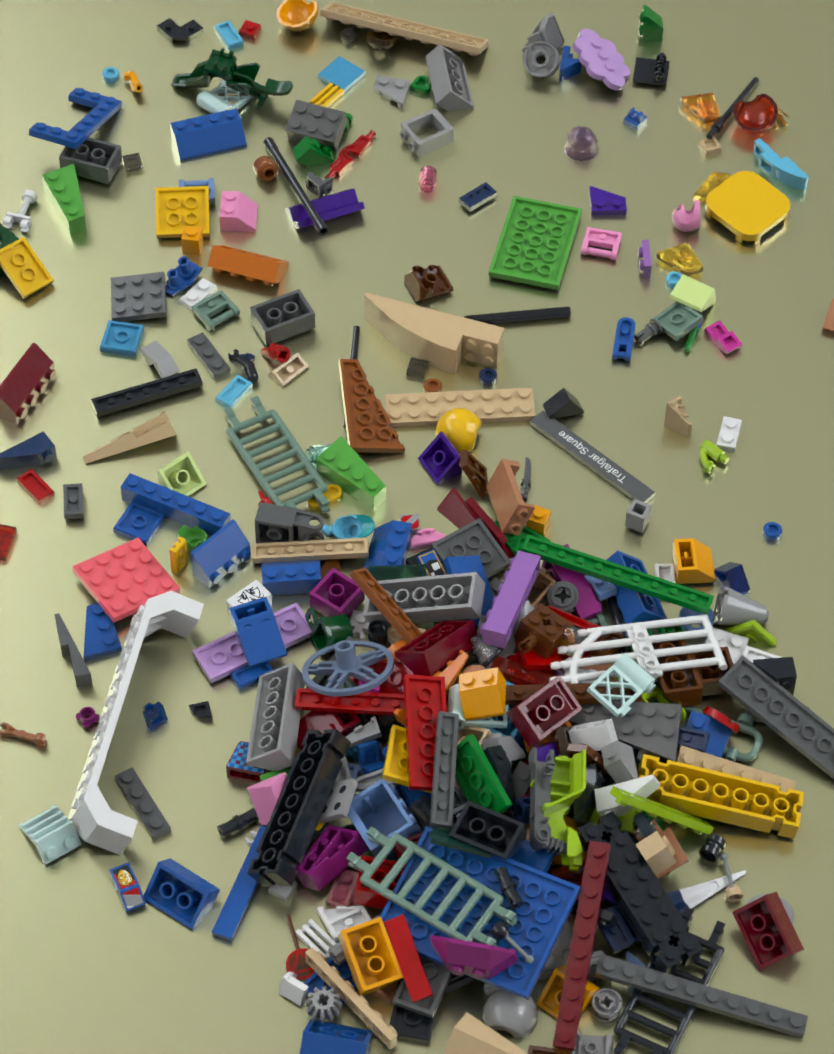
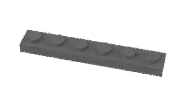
M443 711L438 712L436 721L430 826L450 830L453 818L459 714Z

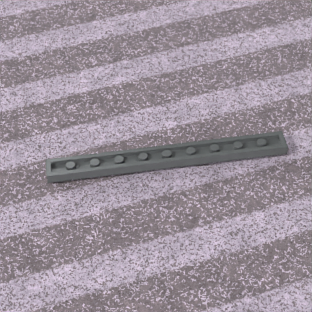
M600 954L594 975L596 977L795 1037L803 1038L808 1019L806 1015Z

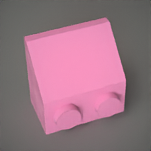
M222 191L219 215L220 231L256 232L258 204L240 191Z

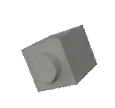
M634 499L626 512L625 526L643 533L650 521L652 505Z

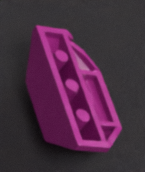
M431 935L430 938L432 948L446 969L455 975L467 974L472 975L476 979H491L517 961L516 950L435 935Z

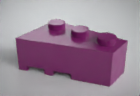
M328 825L304 856L302 863L295 868L298 871L297 877L304 887L320 891L348 867L349 861L346 858L351 852L360 857L369 848L358 831Z

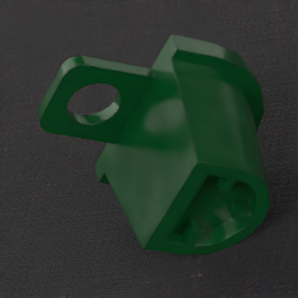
M313 607L308 608L305 619L312 631L310 640L316 651L344 641L349 636H353L352 626L346 614L331 617L323 616L318 619Z

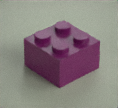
M334 568L309 593L310 607H313L314 610L326 617L346 614L349 618L353 610H356L365 600L364 592L353 579Z

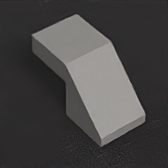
M157 341L140 349L148 365L154 364L161 378L171 376L180 371L171 354Z

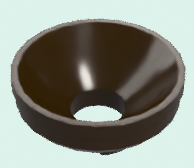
M368 31L366 33L367 42L376 51H387L396 43L397 37L389 35L388 32Z

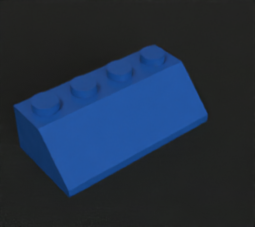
M237 108L170 123L171 138L180 161L247 147L242 120Z
M617 550L607 559V561L648 574L642 560ZM614 584L617 588V595H615L617 606L622 611L623 620L626 624L667 619L659 599Z

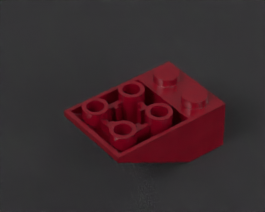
M310 711L300 720L297 744L303 750L304 746L301 744L307 730H319L323 733L324 730L337 729L342 735L347 736L354 731L353 729L361 725V720L356 713Z

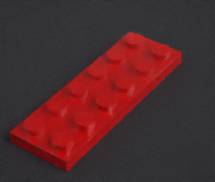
M405 674L403 677L409 790L432 791L437 714L439 711L447 712L445 677Z

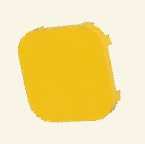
M740 171L710 191L706 197L705 210L709 220L712 217L718 220L736 235L735 240L740 243L742 240L757 243L761 240L762 235L782 221L784 223L788 219L791 204L781 191L760 175L751 171Z

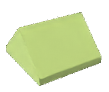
M684 274L669 297L699 312L704 311L716 302L714 288Z
M189 451L157 471L159 485L186 496L191 495L207 484Z

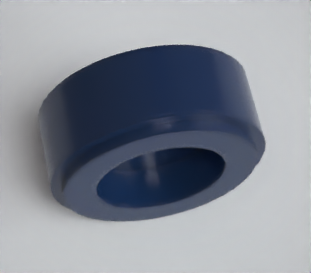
M491 368L481 370L479 372V382L484 386L494 385L497 382L496 371Z

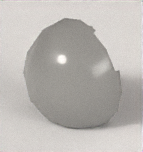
M499 989L488 998L483 1007V1020L485 1025L496 1032L504 1030L511 1033L515 1038L524 1039L535 1029L538 1011L531 996L527 1000Z

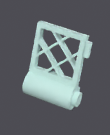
M223 80L218 87L210 92H200L197 96V105L213 114L236 108L238 110L253 100L254 97L249 94L248 96H240L243 93L227 88L226 81ZM223 93L225 96H218L216 94ZM228 94H237V96H228ZM228 101H238V102L233 105V104L229 103Z
M624 653L604 674L588 687L587 691L614 716L618 717L620 715L624 717L631 710L629 706L644 693L649 694L656 687L654 684L656 679ZM611 673L615 674L619 678V682H609V675ZM597 686L606 687V694H600L595 688ZM610 687H619L620 695L611 694ZM624 688H630L635 694L633 696L624 695ZM611 699L621 700V707L617 709L613 706Z
M459 684L449 688L447 712L459 714L458 730L466 726L507 728L508 714L506 712L509 705H505V715H501L503 721H494L491 717L466 721L459 695Z

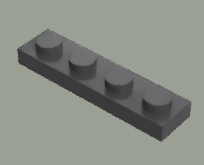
M133 767L115 775L116 783L151 839L155 840L171 832V827Z

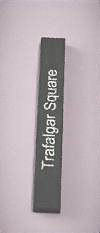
M540 412L530 421L532 427L632 500L637 499L648 503L655 496V492L560 422L554 418L549 419L546 412Z

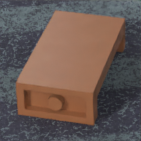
M501 459L486 488L502 532L520 535L535 508L532 504L524 503L517 485L515 475L520 468L519 462Z

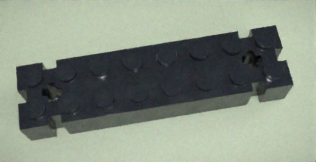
M337 729L324 730L323 733L319 730H307L301 744L304 746L303 750L297 753L256 850L259 853L257 859H252L247 874L262 886H274L275 884L279 886H292L298 871L295 868L303 861L343 764L340 760L347 755L351 744Z
M614 811L599 817L597 825H594L591 821L579 827L577 833L584 852L588 851L589 841L611 844L604 886L648 955H655L656 960L654 964L658 971L672 974L678 970L681 962L685 967L698 960L703 951L702 946L695 936H688L689 926L627 831L624 833L620 831L622 823Z

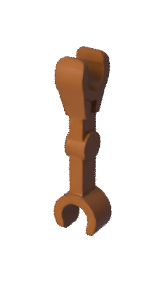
M6 722L1 723V728L6 729L5 731L0 730V737L2 738L17 737L20 740L31 741L39 747H44L47 743L46 736L43 733L35 735L24 730H17Z

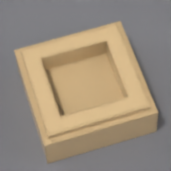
M715 136L711 140L703 139L699 141V147L705 156L722 151V147Z

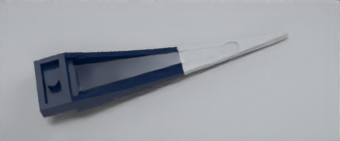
M743 870L731 874L733 882L744 876L746 871ZM724 876L667 894L679 913L683 915L686 907L694 908L727 887L729 881L728 877ZM617 905L606 909V911L614 913L618 919L615 927L598 925L613 954L639 943V939Z

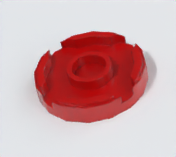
M705 707L703 714L712 717L731 730V732L738 733L740 730L739 724L736 722L732 723L726 715L714 708Z

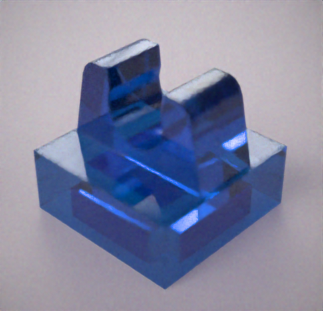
M159 701L154 705L149 702L143 706L145 711L142 713L147 727L151 730L168 720L165 709Z

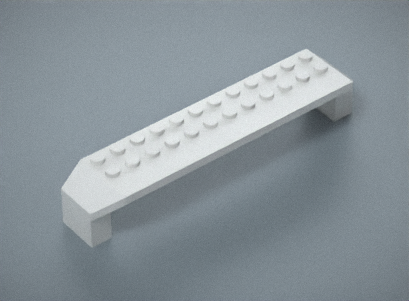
M169 591L149 598L144 606L140 605L137 614H134L131 620V626L120 654V659L68 817L69 821L73 822L78 836L87 843L120 855L133 838L138 820L110 809L97 786L143 639L160 628L187 638L200 619L204 606L203 603Z

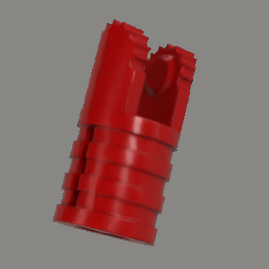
M271 343L269 348L264 347L261 349V354L264 357L281 363L287 362L291 355L289 348L276 343Z

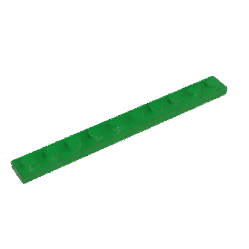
M527 534L521 550L522 552L541 556L543 561L706 615L709 613L714 598L713 595Z

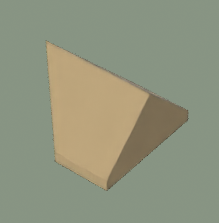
M676 397L666 404L664 426L685 436H691L692 422H687L685 419L689 417V414H686L685 405H681L682 397Z

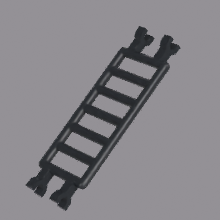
M686 907L682 917L689 926L693 919L694 910ZM717 921L709 940L690 932L687 933L689 937L695 936L703 948L714 952L710 962L702 958L693 962V964L706 969L702 979L680 969L671 975L708 986L725 952L722 946L717 945L723 935L725 923ZM655 955L650 957L646 968L653 970L657 968L654 964L656 960ZM634 988L613 1030L616 1035L621 1037L613 1051L614 1054H624L630 1041L653 1051L652 1054H674L697 1007L688 1005L685 1013L641 994L642 990ZM636 1003H642L680 1020L681 1022L677 1030L633 1012ZM628 1019L672 1038L668 1048L624 1029Z

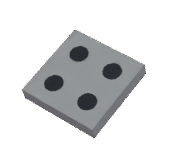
M352 778L334 783L318 824L347 817L358 781Z

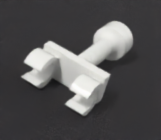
M24 191L22 195L23 203L18 214L7 212V216L3 220L5 228L11 229L13 223H18L22 227L21 231H29L32 224L31 217L26 216L25 213L29 205L34 204L37 194L34 191Z

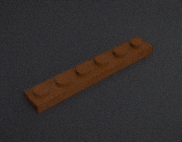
M566 684L579 704H601L587 691L588 687L592 684ZM506 685L505 705H517L544 685ZM597 686L595 688L600 694H606V687Z

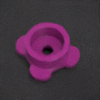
M84 707L76 714V719L82 722L84 728H89L92 723L99 721L100 716L95 714V710L92 707Z

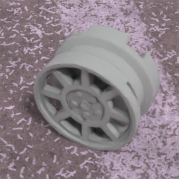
M609 988L598 990L592 997L591 1013L593 1017L601 1023H612L619 1018L622 1007V999L619 993Z

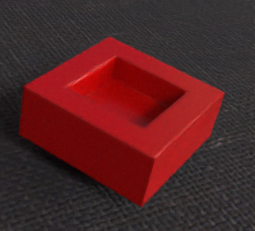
M245 20L239 29V35L255 40L261 30V24Z

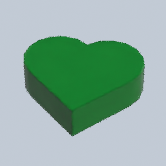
M423 75L418 76L410 85V90L421 95H428L431 92L428 78Z

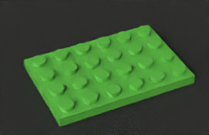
M513 196L488 276L558 290L582 215V209Z

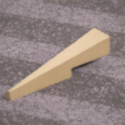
M468 1012L453 1028L444 1054H528Z

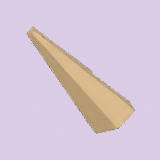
M163 411L159 416L146 420L145 423L128 430L110 440V443L100 446L82 457L87 464L177 434L166 412Z

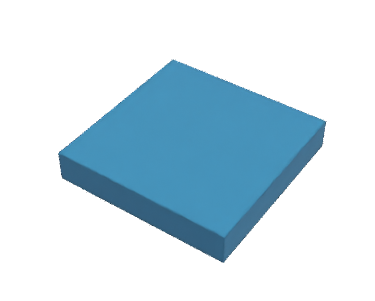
M339 56L318 74V79L326 84L333 83L334 87L337 85L339 90L342 88L345 93L365 76V70Z
M108 320L100 345V352L136 357L144 332V325Z

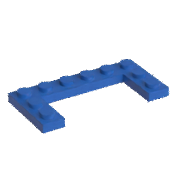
M75 88L68 94V101L94 109L69 131L37 122L29 129V136L77 149L122 107V101L114 97L100 95L97 92L85 91L83 88Z

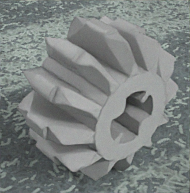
M324 985L322 990L315 987L314 993L309 992L308 999L305 1001V1007H307L308 1016L312 1015L314 1021L320 1018L323 1024L325 1019L332 1022L333 1016L338 1017L339 1009L342 1008V1002L340 1001L339 993L335 994L333 988L327 991Z

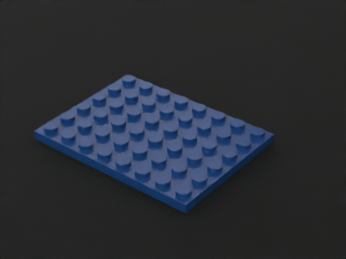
M426 826L417 844L418 846L500 894L504 898L500 906L516 913L515 918L518 921L514 927L504 922L509 928L508 936L528 955L533 956V963H526L525 958L506 939H496L490 933L491 929L502 920L493 915L481 933L497 940L496 945L498 947L516 950L517 961L491 979L484 978L478 980L528 1000L574 906L581 887L512 859L506 861L453 839L446 833ZM415 853L412 855L393 890L394 893L398 894L424 860L422 857ZM431 863L405 897V900L415 904L441 869ZM499 867H507L512 881L516 882L518 894L524 903L518 909L512 910L506 896L500 891L501 886L494 874V871ZM448 874L422 910L432 915L458 879ZM465 885L439 920L449 926L476 890ZM483 895L456 931L467 937L493 900ZM388 900L380 916L383 923L404 914L419 956L444 965L433 950L430 938L431 935L451 937L391 900Z

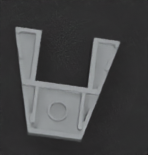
M375 716L371 718L372 721L364 726L359 725L353 729V733L346 736L351 742L349 748L382 737ZM346 756L340 760L343 764L335 783L352 779ZM383 768L355 778L358 781L355 792L364 791L381 780ZM385 780L387 784L392 783L394 787L398 786L397 783Z

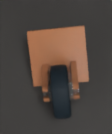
M643 812L633 817L638 826V829L634 830L633 833L639 842L657 831L661 837L666 836L676 852L673 857L677 863L657 875V879L689 862L670 827L662 831L656 820L653 819L649 822Z

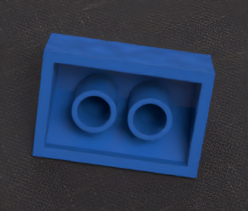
M234 519L191 552L193 576L207 588L218 584L225 575L233 572L240 563L245 562L251 555L250 543Z
M392 520L374 529L369 546V557L366 558L364 568L375 579H401L410 540L412 539V523Z
M320 560L262 563V585L272 596L310 593L321 581Z
M692 711L686 728L710 732L706 753L722 758L731 735V730L710 716Z
M169 858L158 862L143 897L144 900L193 930L213 907L220 889Z
M310 1019L303 1031L300 1054H369L373 1032L367 1029L325 1021L322 1024L320 1020L314 1021Z

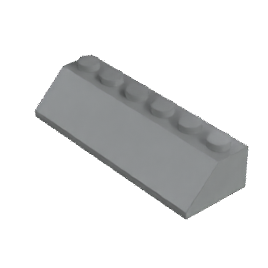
M293 663L259 676L246 760L248 766L279 771L292 766L294 763L301 710L295 709L297 688H304L305 683L302 673Z

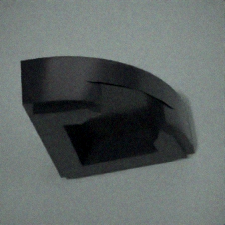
M209 701L189 705V710L195 718L201 721H213Z

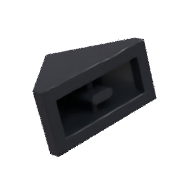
M562 388L543 403V408L549 419L584 414L578 399L565 388Z

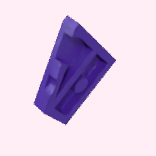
M589 186L591 216L627 214L626 197Z

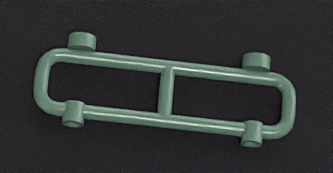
M654 682L660 689V685L657 682ZM655 697L649 698L651 700L659 702ZM694 706L683 707L690 715L692 711L701 714L704 711ZM740 714L737 721L731 720L732 723L736 722L740 725L739 731L752 735L755 738L751 751L748 754H743L734 747H725L723 759L733 762L736 760L748 762L756 758L761 749L763 737L759 730L752 727L755 721L752 716ZM689 715V717H688V719H687V722H686V724H685L684 727H686V725H687V723H688V720H689V718H690V715Z

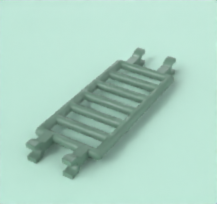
M255 396L251 398L253 403L251 406L258 415L240 423L231 407L224 409L227 415L225 420L231 425V427L226 429V434L274 505L298 509L296 505L314 498L323 514L330 512L328 507L330 502L323 495V493L328 491L327 485L276 410L266 411L259 397ZM269 418H272L276 423L241 439L235 434ZM279 430L284 435V437L248 452L244 447L248 443ZM286 443H289L292 447L291 450L258 464H255L252 459ZM296 455L301 460L297 464L266 477L261 473V470ZM304 468L309 472V475L275 490L269 485L271 482ZM312 481H315L318 485V488L283 503L277 497Z
M371 826L366 832L369 835L368 840L383 847L371 864L366 863L353 852L346 858L349 861L348 866L363 873L360 877L361 883L453 939L475 941L498 947L496 945L497 940L481 933L492 916L496 915L511 927H514L518 921L515 918V912L500 906L504 901L500 894L398 833H394L389 839ZM397 843L407 848L380 884L371 879V876ZM414 853L424 859L398 894L387 889ZM431 863L441 869L415 904L405 900V897ZM450 874L458 879L456 884L432 915L423 911L424 905L446 876ZM465 885L475 889L476 891L449 926L439 920ZM485 895L493 900V902L467 937L456 931L480 898Z

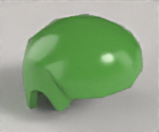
M183 525L178 529L177 536L178 538L181 536L186 539L187 551L189 552L195 550L208 539L207 533L197 526L189 529L186 525Z

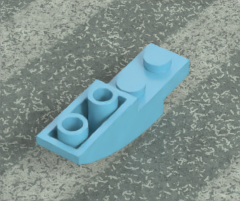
M760 138L754 141L753 154L759 159V168L785 185L803 191L807 189L809 177L795 162L791 161L787 156L781 159Z

